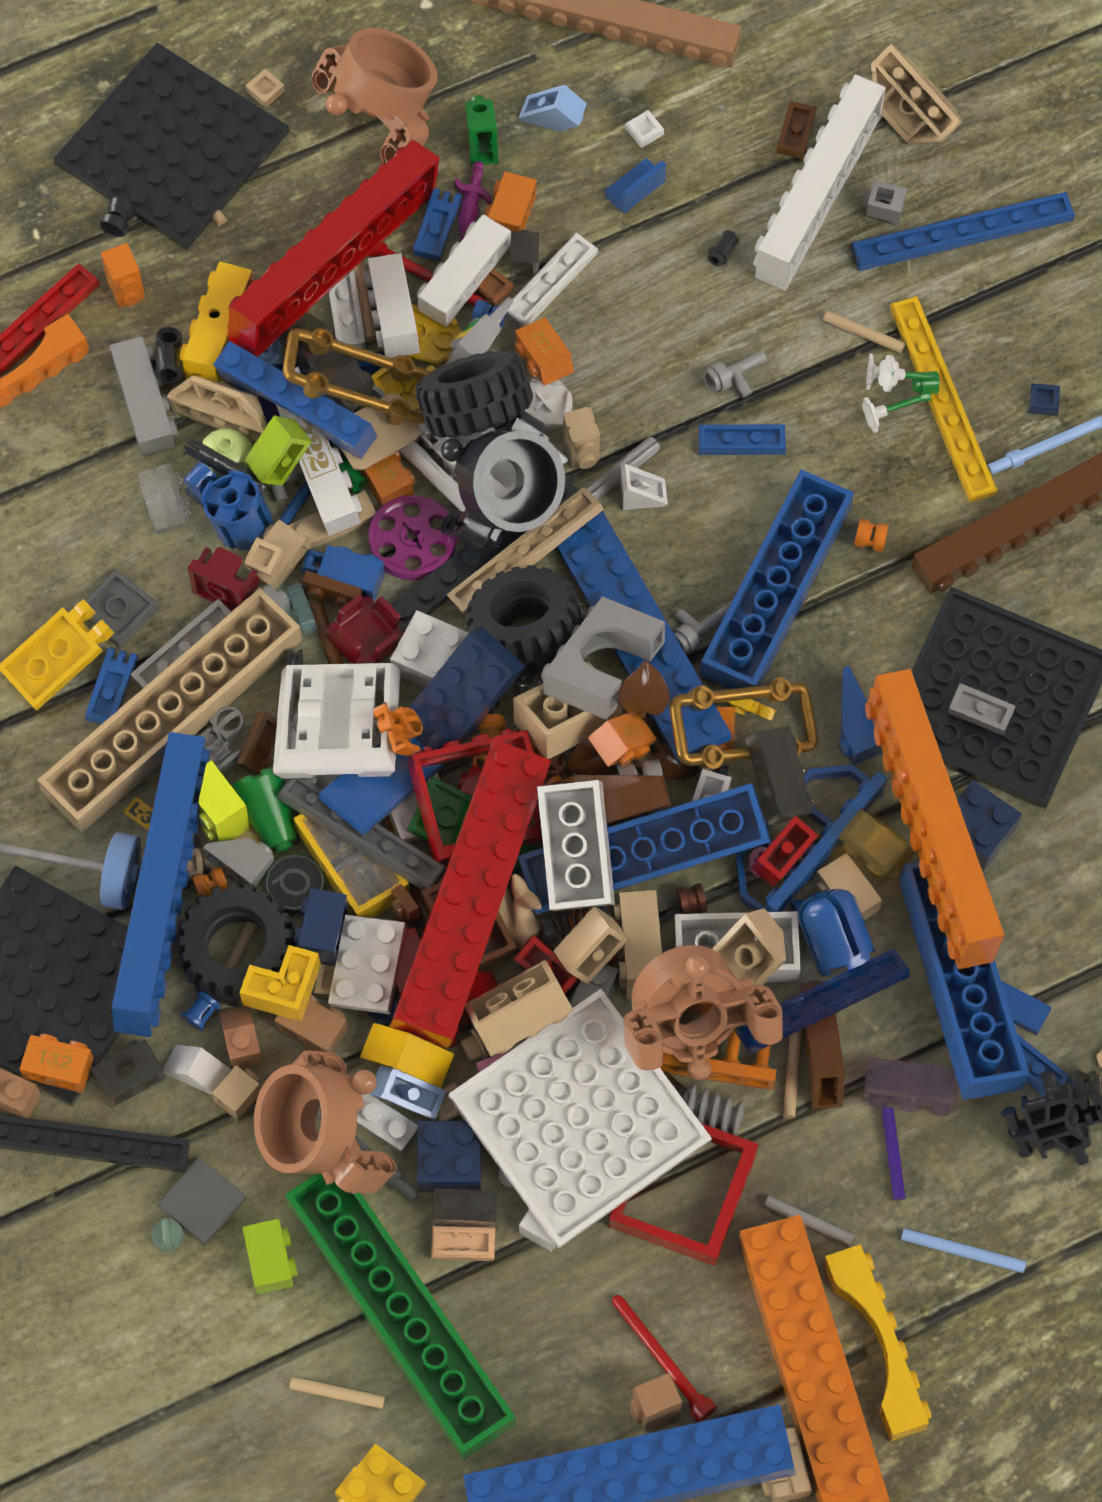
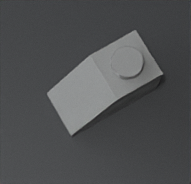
M250 838L211 842L203 847L204 857L217 867L221 866L223 872L244 888L246 884L256 887L274 863L272 850L263 842L259 841L256 843Z

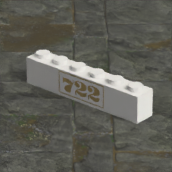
M296 367L295 372L301 374L299 368ZM276 405L280 416L295 419L312 441L299 460V464L328 536L360 524L358 512L363 510L357 495L351 496L348 488L353 487L347 470L340 471L338 464L343 463L337 446L331 448L327 437L294 414Z

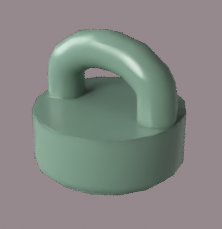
M163 1218L152 1229L151 1236L154 1245L159 1250L171 1252L181 1246L184 1238L183 1230L180 1224L173 1219Z

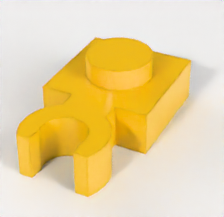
M753 699L727 701L730 703L728 707L736 708L735 712L744 715L747 710L771 721L777 711Z

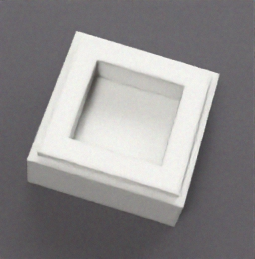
M649 110L625 123V129L641 148L664 135V128Z

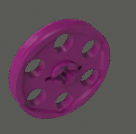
M403 496L389 501L376 512L369 527L371 554L384 561L385 572L396 578L404 580L424 579L454 554L456 541L443 534L441 529L434 530L429 525L432 519L440 518L444 520L449 514L448 511L436 501L423 496ZM413 505L420 509V513L416 517H408L405 515L404 509ZM384 519H390L395 523V527L390 531H384L379 527V523ZM407 529L409 534L417 536L418 546L412 539L408 540ZM439 544L446 548V553L437 557L430 553V548ZM388 545L392 546L396 552L392 557L388 558L381 556L379 550L383 546ZM415 558L421 562V566L417 570H409L405 567V562L408 559Z

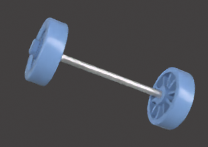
M122 832L115 833L110 841L104 863L0 843L1 853L102 872L100 884V902L102 906L125 910L130 904L140 874L141 839L138 835Z

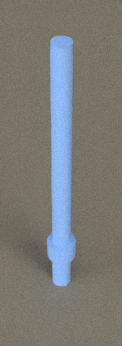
M1102 415L1025 449H1015L1006 453V457L987 465L990 474L994 475L1010 467L1015 469L1024 465V461L1102 428Z

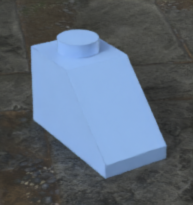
M561 85L527 95L519 119L522 122L561 132L579 126L583 120V113L587 103L566 85Z
M379 1066L376 1074L377 1085L370 1095L435 1120L446 1090L394 1068Z

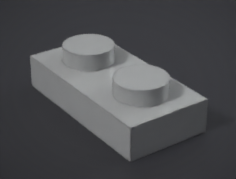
M960 683L948 713L1004 735L1015 710V705Z

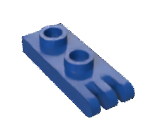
M434 188L413 248V255L441 262L462 194L456 193L453 202H449L451 197L450 191L445 190L441 200L438 199L440 189Z
M108 648L85 713L86 721L102 725L122 707L131 681L130 674L135 669L138 654L131 653L128 663H126L127 651L120 650L117 659L114 660L116 650L115 648Z

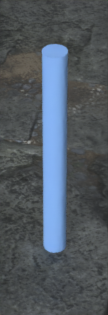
M903 1229L902 1241L1024 1273L1025 1260L910 1229Z

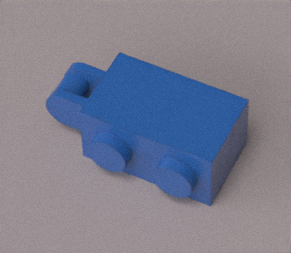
M328 545L325 553L308 550L300 568L304 574L306 571L359 587L362 589V597L369 596L374 602L385 575L384 561H381L377 556L357 554L344 546L333 547ZM315 562L320 563V567L314 566Z

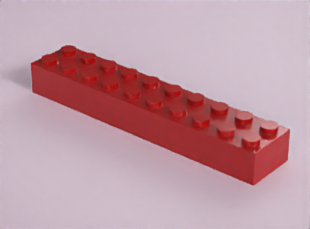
M412 140L405 147H400L388 163L381 164L377 172L370 179H365L360 184L358 190L351 196H346L335 211L328 212L315 229L311 228L308 230L303 240L296 246L292 245L287 250L285 256L278 262H273L261 278L253 280L240 297L236 296L232 299L228 306V342L236 344L256 357L261 355L431 198L433 189L436 188L440 157L415 140Z
M493 740L392 1019L391 1028L410 1033L446 1048H449L452 1043L538 800L537 787L543 786L551 763L550 759L504 742Z

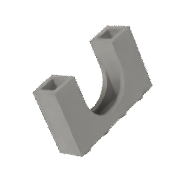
M601 597L595 606L589 608L581 625L575 626L568 642L559 647L552 663L545 665L541 674L543 694L607 720L620 703L619 691L622 680L590 667L583 659L593 651L603 648H616L651 661L665 643V622Z

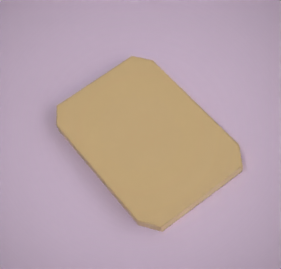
M387 394L380 398V400L390 402L392 399H402L400 394ZM365 407L354 414L372 424L377 438L362 459L355 457L342 448L341 450L353 470H366L417 441L422 430L417 423L407 420L402 424L392 425L386 420L385 413Z

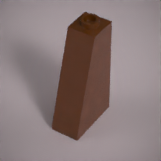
M813 980L807 983H800L799 1003L812 1110L843 1107L845 1070L831 981Z

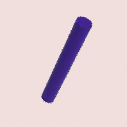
M886 1107L881 1109L892 1194L893 1200L900 1201L906 1199L895 1114L893 1107Z

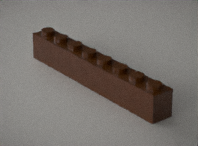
M1102 452L915 553L911 567L928 592L932 594L937 590H947L954 584L955 580L963 576L968 578L974 575L979 570V567L987 563L994 564L998 562L1008 551L1012 549L1014 551L1020 550L1030 539L1036 536L1041 538L1051 532L1054 526L1060 523L1067 524L1075 519L1077 514L1083 510L1091 511L1099 506L1102 502Z

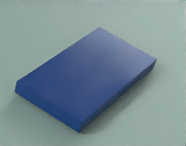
M416 738L409 740L411 744L419 746L420 750L426 747ZM381 742L374 748H381ZM396 753L395 771L390 776L358 777V774H341L320 792L319 800L362 835H365L415 792L407 761L411 756L408 757ZM444 763L422 768L425 781L427 782L440 771Z

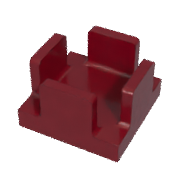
M205 547L198 560L193 559L187 568L192 593L212 603L219 599L231 612L255 592L260 583L257 571L252 569L246 580L237 576L236 573L243 563L242 557L221 547H217L213 554L211 549Z
M359 594L338 611L336 620L325 628L324 635L352 664L380 663L393 653L404 632L398 626L401 615L384 597L381 596L375 603L369 596L363 598Z

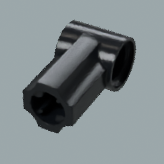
M163 327L156 333V378L160 379L163 384H174L182 377L180 360L182 334L174 327Z

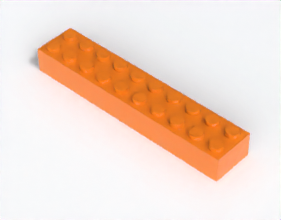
M911 669L876 675L873 687L870 688L868 702L865 703L866 717L873 722L875 743L882 748L884 769L891 774L893 795L900 800L902 821L905 825L908 824L911 847L913 851L918 852L920 858L919 869L922 877L927 878L930 902L937 907L939 928L941 932L946 933L948 939L947 950L949 957L955 959L958 969L991 963L995 959L1005 934Z
M801 1214L741 1230L738 1239L797 1430L817 1501L890 1502Z

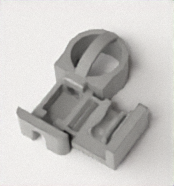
M230 706L218 710L209 719L210 727L199 735L205 737L206 749H210L209 762L212 760L222 774L237 762L240 752L237 750L232 753L228 748L230 746L229 742L240 736L244 730L243 715L238 709ZM235 717L239 718L240 724L236 729L232 731L222 730L230 720Z

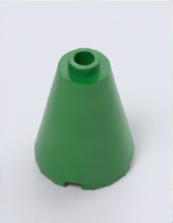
M273 767L261 770V774L254 777L251 775L246 776L231 786L245 803L249 823L263 843L271 850L275 849L276 853H281L292 848V842L297 838L292 808L277 799L278 793L288 782L287 778L275 775Z

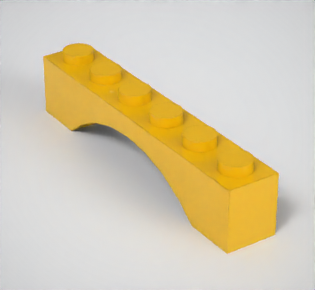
M860 1244L825 1256L823 1265L834 1294L849 1302L863 1315L872 1327L881 1345L885 1360L886 1384L879 1413L890 1442L926 1430L929 1424L928 1419L931 1418V1412L926 1400L921 1401L917 1389L920 1388V1384L915 1371H909L905 1361V1359L909 1358L903 1340L898 1341L894 1329H897L896 1320L891 1310L886 1311L882 1301L886 1299V1295L881 1282H875L871 1271L875 1270L870 1253H864Z

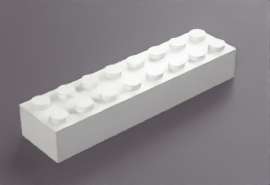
M856 74L850 84L847 82L844 84L839 97L841 101L838 105L834 104L828 115L829 122L827 126H821L818 131L816 146L814 149L810 147L805 155L803 162L805 166L802 170L798 169L792 179L791 185L793 187L791 191H785L779 204V207H781L778 214H772L767 225L768 232L766 236L761 235L757 241L755 251L758 253L753 262V265L756 266V279L781 290H787L881 118L886 87Z

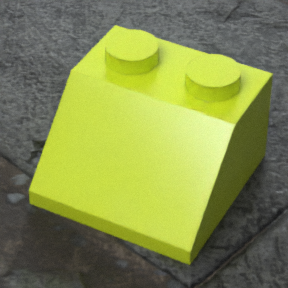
M212 760L206 763L198 802L201 813L198 815V818L203 825L201 830L210 843L212 841L234 840L250 830L246 805Z

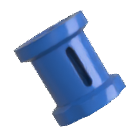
M198 991L196 994L197 999L187 1012L183 1011L181 1013V1017L189 1025L203 1032L205 1022L214 1010L218 1011L221 1006L205 992Z

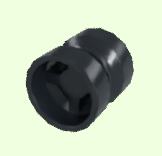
M112 198L107 206L108 213L100 221V227L112 236L124 237L129 228L128 222L133 219L136 208L124 199Z

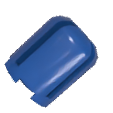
M228 471L229 475L222 476L214 482L212 479L208 482L203 490L201 502L203 503L205 514L225 546L231 549L236 547L239 551L250 550L256 537L263 540L265 530L273 524L272 513L261 491L250 475L241 471Z
M844 889L822 891L817 893L815 897L806 899L797 910V919L818 974L828 976L831 975L829 969L846 966L848 970H851L871 959L870 952L876 953L856 898L850 891Z

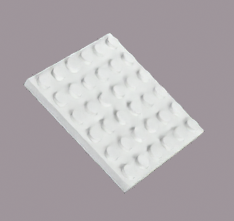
M602 989L573 1007L574 1011L569 1013L565 1020L547 1025L536 1036L527 1039L448 1094L450 1100L558 1249L698 1151L712 1139L660 1068L647 1071L638 1068L634 1064L625 1047L624 1019Z

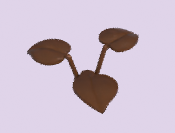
M644 661L636 671L625 679L619 691V700L626 710L625 714L638 713L649 728L648 713L653 715L662 713L668 706L670 699L668 686L663 676L648 661ZM588 737L575 746L567 761V769L577 775H614L616 773L617 764L608 767ZM658 740L653 743L658 751L652 755L651 760L659 759L664 778L684 780L698 774L699 765L687 766L681 762L677 763L665 741H663V745Z

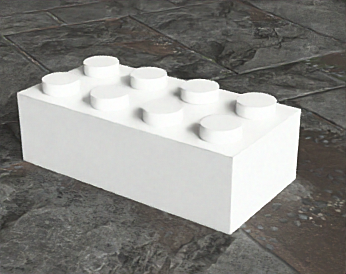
M599 780L537 787L550 910L559 911L615 905L603 783Z
M797 911L768 912L783 931L786 961L766 982H798L801 969ZM746 913L675 914L674 947L698 945L712 949Z

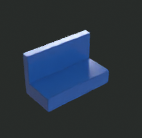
M645 158L607 188L605 196L625 214L665 182L666 163L662 160L655 166L650 160Z

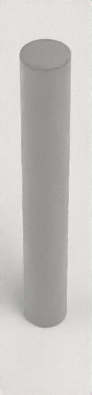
M770 1195L765 1202L764 1207L789 1218L801 1214L805 1226L849 1247L855 1235Z

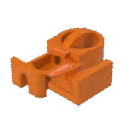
M387 702L373 709L374 716L379 721L377 723L378 729L381 733L388 731L394 753L409 757L420 751L419 746L409 742V740L420 735L423 730L421 719L413 709L401 706L391 711L388 708Z

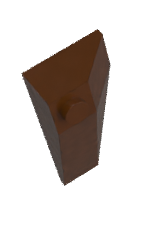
M573 775L550 784L601 781L603 783L607 828L670 805L663 776Z

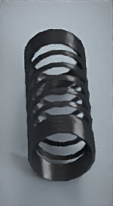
M607 905L597 906L598 909L610 916ZM583 908L582 913L576 909L574 916L568 911L567 920L564 915L560 914L559 922L553 916L551 920L550 918L540 920L545 941L547 943L553 942V940L556 941L553 919L560 930L562 938H564L561 917L564 919L570 933L569 914L575 925H577V912L581 919L585 917V909L587 912H589V909Z

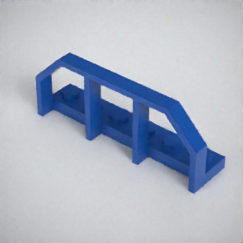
M853 765L809 769L765 822L769 831L787 808L793 804L824 827L821 832L823 837L817 844L812 842L802 855L805 859L802 862L798 859L784 876V880H786L780 888L774 887L765 899V902H767L766 907L747 893L743 860L754 848L739 852L736 855L735 863L740 901L753 911L765 908L767 912H783L805 884L815 878L816 871L841 841L845 842L847 840L849 832L878 798L881 799L883 797L888 778L878 771L871 779ZM850 776L861 784L858 788V796L854 800L849 798L839 811L841 816L836 822L799 796L810 781L815 779ZM768 843V844H765V845H762V846L768 848V846H769L771 843Z

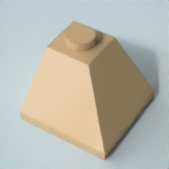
M765 908L744 914L712 948L726 960L737 980L752 978L753 985H763L786 961L783 931Z

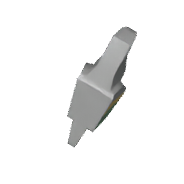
M508 297L490 316L484 314L480 318L472 319L469 326L452 341L451 347L453 350L449 354L447 363L450 364L457 359L466 358L473 354L485 353L502 330L499 324L513 303V300Z

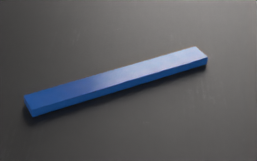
M1067 192L853 242L851 243V251L858 271H864L1073 221L1075 214Z

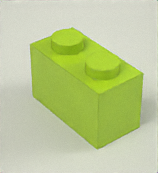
M273 416L245 458V462L261 483L282 486L312 441L295 419Z
M280 1219L243 1226V1234L257 1295L294 1287L292 1277L298 1276L294 1257L288 1258L286 1247L291 1246L288 1227L281 1228Z

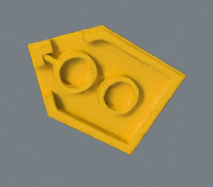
M411 304L420 353L406 356L434 365L447 361L449 354L453 350L451 347L452 341L462 332L457 320L454 317L450 324L445 327L418 311L417 305Z

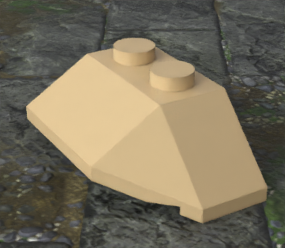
M890 44L871 63L872 81L886 87L882 116L907 144L943 142L962 123L961 118L950 101L923 71L893 44Z
M191 376L167 395L174 413L217 429H236L253 442H257L267 427V421L257 395L233 388L224 381L216 382L208 378Z

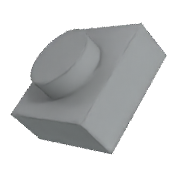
M267 584L262 590L290 616L289 597L282 590H274Z

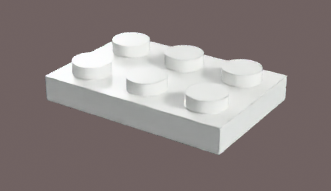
M345 915L328 1001L330 1006L390 1014L407 929L405 922Z

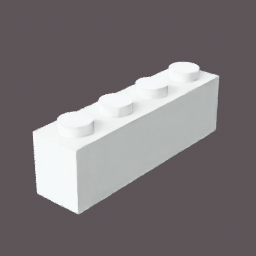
M482 215L477 222L473 221L469 225L464 239L454 244L445 263L441 262L436 267L428 284L424 283L417 293L418 311L447 327L511 246V231L485 215Z
M401 253L368 258L369 270L364 271L366 287H372L373 289L368 291L370 308L376 307V310L371 311L374 328L380 327V330L375 331L378 348L384 347L385 356L390 358L398 355L406 356L420 353L417 329Z

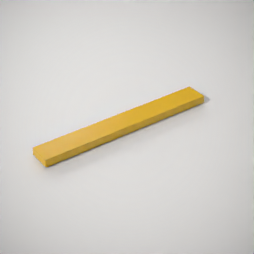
M918 296L891 303V313L902 340L906 343L905 347L915 372L937 371L939 374L938 394H931V401H928L969 503L996 495L997 488Z

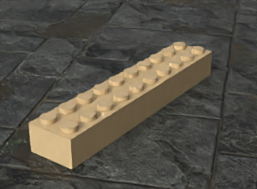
M259 588L37 780L41 793L83 833L163 763L169 732L195 735L209 723V719L218 710L231 704L285 657L288 649L293 650L302 642L300 626Z

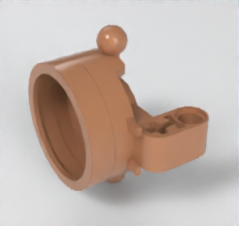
M365 28L355 32L348 44L325 49L312 73L311 82L313 88L321 94L335 92L326 100L327 111L332 115L339 116L348 108L355 114L363 111L371 116L378 117L390 130V133L380 151L382 163H388L400 147H405L412 140L424 146L428 139L429 129L425 121L429 120L430 116L423 110V107L436 85L438 77L434 63L419 46L392 31L379 28Z
M698 945L673 948L649 962L641 971L633 986L631 997L633 1011L628 1012L624 1017L625 1047L638 1068L647 1071L658 1069L662 1066L663 1052L674 1055L680 1062H689L687 1065L688 1075L696 1081H703L708 1078L712 1068L707 1059L717 1055L718 1045L736 1027L747 1025L754 1038L762 1044H775L783 1037L782 1008L772 991L763 985H753L752 978L737 980L726 960L718 952ZM699 1002L712 1003L711 1009L699 1019L684 1025L679 1023L682 1013L691 1005Z
M303 1051L291 1065L283 1066L273 1072L259 1092L254 1111V1133L263 1158L271 1167L283 1173L322 1174L326 1184H331L334 1181L345 1192L376 1193L397 1170L395 1162L389 1155L380 1151H361L355 1139L357 1112L364 1107L362 1095L370 1094L375 1090L377 1085L376 1076L371 1071L360 1070L352 1078L350 1075L344 1074L347 1071L346 1064L337 1054L324 1051ZM321 1106V1127L318 1135L316 1117Z

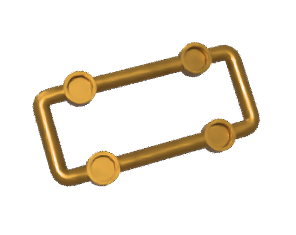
M296 328L288 333L283 375L289 382L302 386L307 397L317 399L327 394L385 413L386 420L392 425L402 424L406 420L417 424L425 423L421 409L420 412L411 410L409 404L402 399L395 398L390 402L383 401L331 384L319 372H311L307 376L295 372L298 340L308 343L310 351L315 355H323L331 350L389 369L391 377L399 382L409 379L410 376L421 380L424 376L429 375L430 372L428 370L415 366L411 358L405 355H398L393 359L335 340L329 331L322 328L315 329L313 332Z
M778 677L768 681L764 686L711 691L706 686H698L692 688L688 694L675 696L669 704L676 753L680 762L687 766L699 765L702 769L710 771L720 767L723 762L772 756H777L782 761H790L796 759L800 753L813 751L818 744L811 693L809 688L800 682L790 683L786 679ZM791 694L799 695L806 741H799L793 736H787L779 739L776 744L729 750H721L716 745H709L700 749L698 753L689 754L681 706H689L694 711H702L709 708L712 703L767 697L771 702L778 703L786 700Z

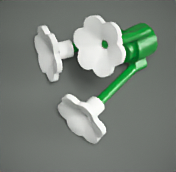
M869 354L866 390H870L875 378H878L879 385L883 386L885 392H890L892 387L896 386L898 380L911 378L913 391L919 393L918 396L886 407L885 405L874 407L868 397L863 398L862 408L867 424L871 427L873 433L878 432V419L887 416L888 412L921 401H931V394H938L940 380L937 371L905 372L904 369L899 368V364L895 361L893 355H887L885 360L881 361L880 366L876 367L873 354Z

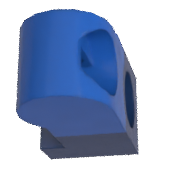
M198 462L183 481L187 485L185 489L186 494L204 508L201 502L203 490L211 479L214 482L219 478L208 466Z

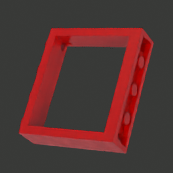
M507 729L501 731L500 736L489 738L488 734L473 737L471 739L472 742L461 744L459 740L443 744V748L432 750L431 747H424L423 750L414 753L407 761L434 860L441 864L449 863L455 844L447 846L442 844L422 768L488 754L494 739L534 754L528 730L518 732L517 729ZM539 799L533 811L536 826L527 828L521 846L543 841Z
M702 1124L712 1138L711 1143L742 1153L708 1245L624 1215L623 1212L628 1200L606 1216L610 1217L609 1228L715 1266L755 1161L759 1144Z

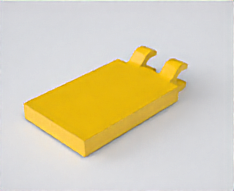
M84 599L69 613L62 607L0 663V671L35 710L41 708L103 652L98 644L108 640L114 634L113 630L103 620H100L89 630L83 622L92 618L96 612Z

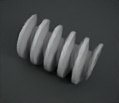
M696 1083L689 1090L685 1091L682 1099L693 1114L698 1117L700 1123L706 1124L709 1121V1126L716 1129L721 1125V1130L727 1133L733 1129V1135L737 1136L745 1114L743 1100H740L733 1107L732 1096H728L722 1103L720 1092L717 1091L711 1099L709 1098V1088L707 1087L700 1094H697Z

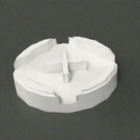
M537 377L531 379L530 386L533 392V399L530 407L525 409V412L545 423V431L560 428L563 425V415L565 412L572 411V395L560 380L543 386Z

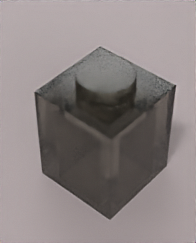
M529 230L511 232L510 276H535L539 272V232Z

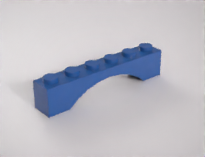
M230 341L213 364L220 377L245 392L260 396L284 408L315 428L338 447L359 459L363 458L377 438L370 422L325 396L318 397L317 399L307 397L304 394L303 387L289 382L282 371Z

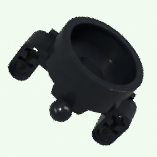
M524 412L521 415L515 416V419L495 427L494 431L470 440L465 447H463L459 440L454 438L448 439L442 444L441 454L445 460L449 462L456 461L454 474L458 477L459 494L466 508L465 511L453 510L445 517L441 525V532L465 547L481 549L489 538L496 541L502 530L512 532L529 531L544 524L555 513L564 494L565 471L558 452L548 441L549 437L543 434L546 427L545 423ZM506 460L513 465L517 481L514 490L509 496L498 498L489 487L488 477L496 463Z

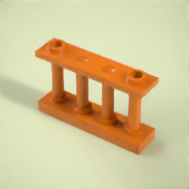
M699 1002L691 1005L685 1011L700 1013V1017H702L711 1009L712 1003ZM782 1011L784 1023L785 1011ZM742 1026L736 1027L728 1036L725 1058L722 1061L707 1059L711 1064L712 1070L708 1078L704 1080L773 1090L777 1069H770L771 1067L768 1065L771 1044H758L756 1063H753L752 1066L740 1064L737 1058ZM663 1052V1063L659 1067L663 1073L667 1071L672 1075L690 1077L687 1072L689 1062H680L674 1055Z

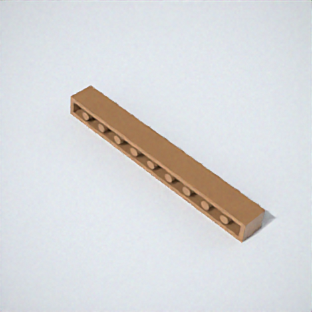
M468 0L478 6H489L500 9L505 13H516L533 20L540 19L557 26L579 29L584 33L603 35L611 40L618 39L630 42L635 46H646L658 49L663 53L685 56L690 60L709 62L717 67L732 68L741 42L742 26L641 0Z

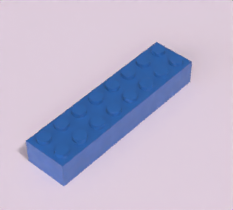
M802 469L800 470L701 661V677L728 689L761 686L852 508L854 492Z
M750 783L608 827L613 890L616 891L771 843L754 784ZM544 848L518 855L526 884L529 890L539 898L541 903V909H534L535 914L551 911L549 907Z
M919 862L904 864L898 881L962 1099L967 1100L1022 1090L1030 1074L995 959L987 964L963 969L957 968L955 959L949 957L947 950L948 939L946 933L941 932L939 928V913L936 905H932L928 895L929 884L927 878H923L920 873Z

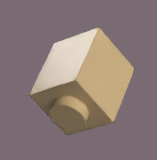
M235 1066L212 1092L213 1100L238 1121L258 1098L261 1090L258 1083L260 1079L251 1070L246 1068L243 1071L238 1066Z

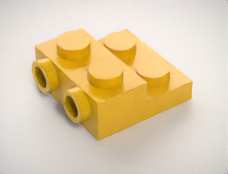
M375 1443L360 1464L351 1470L337 1488L335 1495L339 1499L337 1502H413L426 1486V1482Z

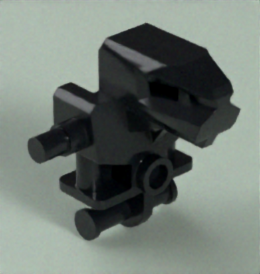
M1046 1070L1040 1074L1044 1084L1045 1096L1031 1101L1028 1100L1026 1095L1021 1096L1022 1113L1025 1119L1018 1120L1017 1111L1013 1106L1001 1111V1115L1005 1118L1009 1127L1007 1133L1010 1140L1015 1142L1019 1150V1157L1027 1158L1033 1154L1034 1150L1029 1145L1028 1140L1034 1139L1042 1159L1048 1158V1150L1060 1147L1065 1153H1072L1078 1165H1084L1089 1161L1085 1151L1091 1145L1089 1126L1102 1122V1078L1096 1071H1090L1086 1074L1076 1070L1068 1076L1069 1084L1059 1085L1052 1071Z

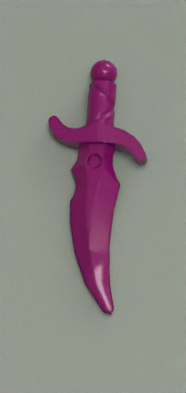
M476 161L473 164L469 185L462 184L459 179L454 181L455 188L460 193L465 194L461 200L462 210L459 212L458 220L461 241L464 239L469 225L473 221L476 222L480 211L478 198L484 199L487 204L492 202L490 194L480 187L483 175L482 170L484 168L481 161Z

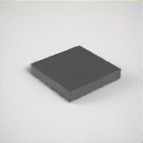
M117 569L85 600L96 612L87 622L94 627L100 620H103L114 632L109 640L119 648L160 608L157 601Z
M198 1158L157 1205L206 1246L247 1198L246 1195L213 1168Z

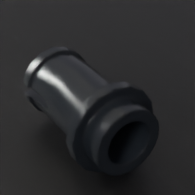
M725 230L716 245L709 248L707 256L709 262L715 266L726 264L729 260V254L739 243L738 235L731 230Z

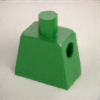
M481 95L473 96L465 103L466 131L471 166L476 161H481L483 165L499 164L497 124L493 101L485 99ZM477 133H487V140L479 142Z

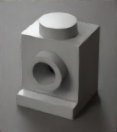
M874 180L872 190H866L862 206L867 207L866 216L893 222L894 226H898L905 204L907 188Z

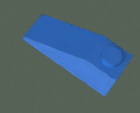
M848 665L843 667L841 678L840 741L838 743L845 758L849 757L852 764L856 765L882 754L883 751L881 746H877L875 743L873 722L866 717L865 703L868 701Z

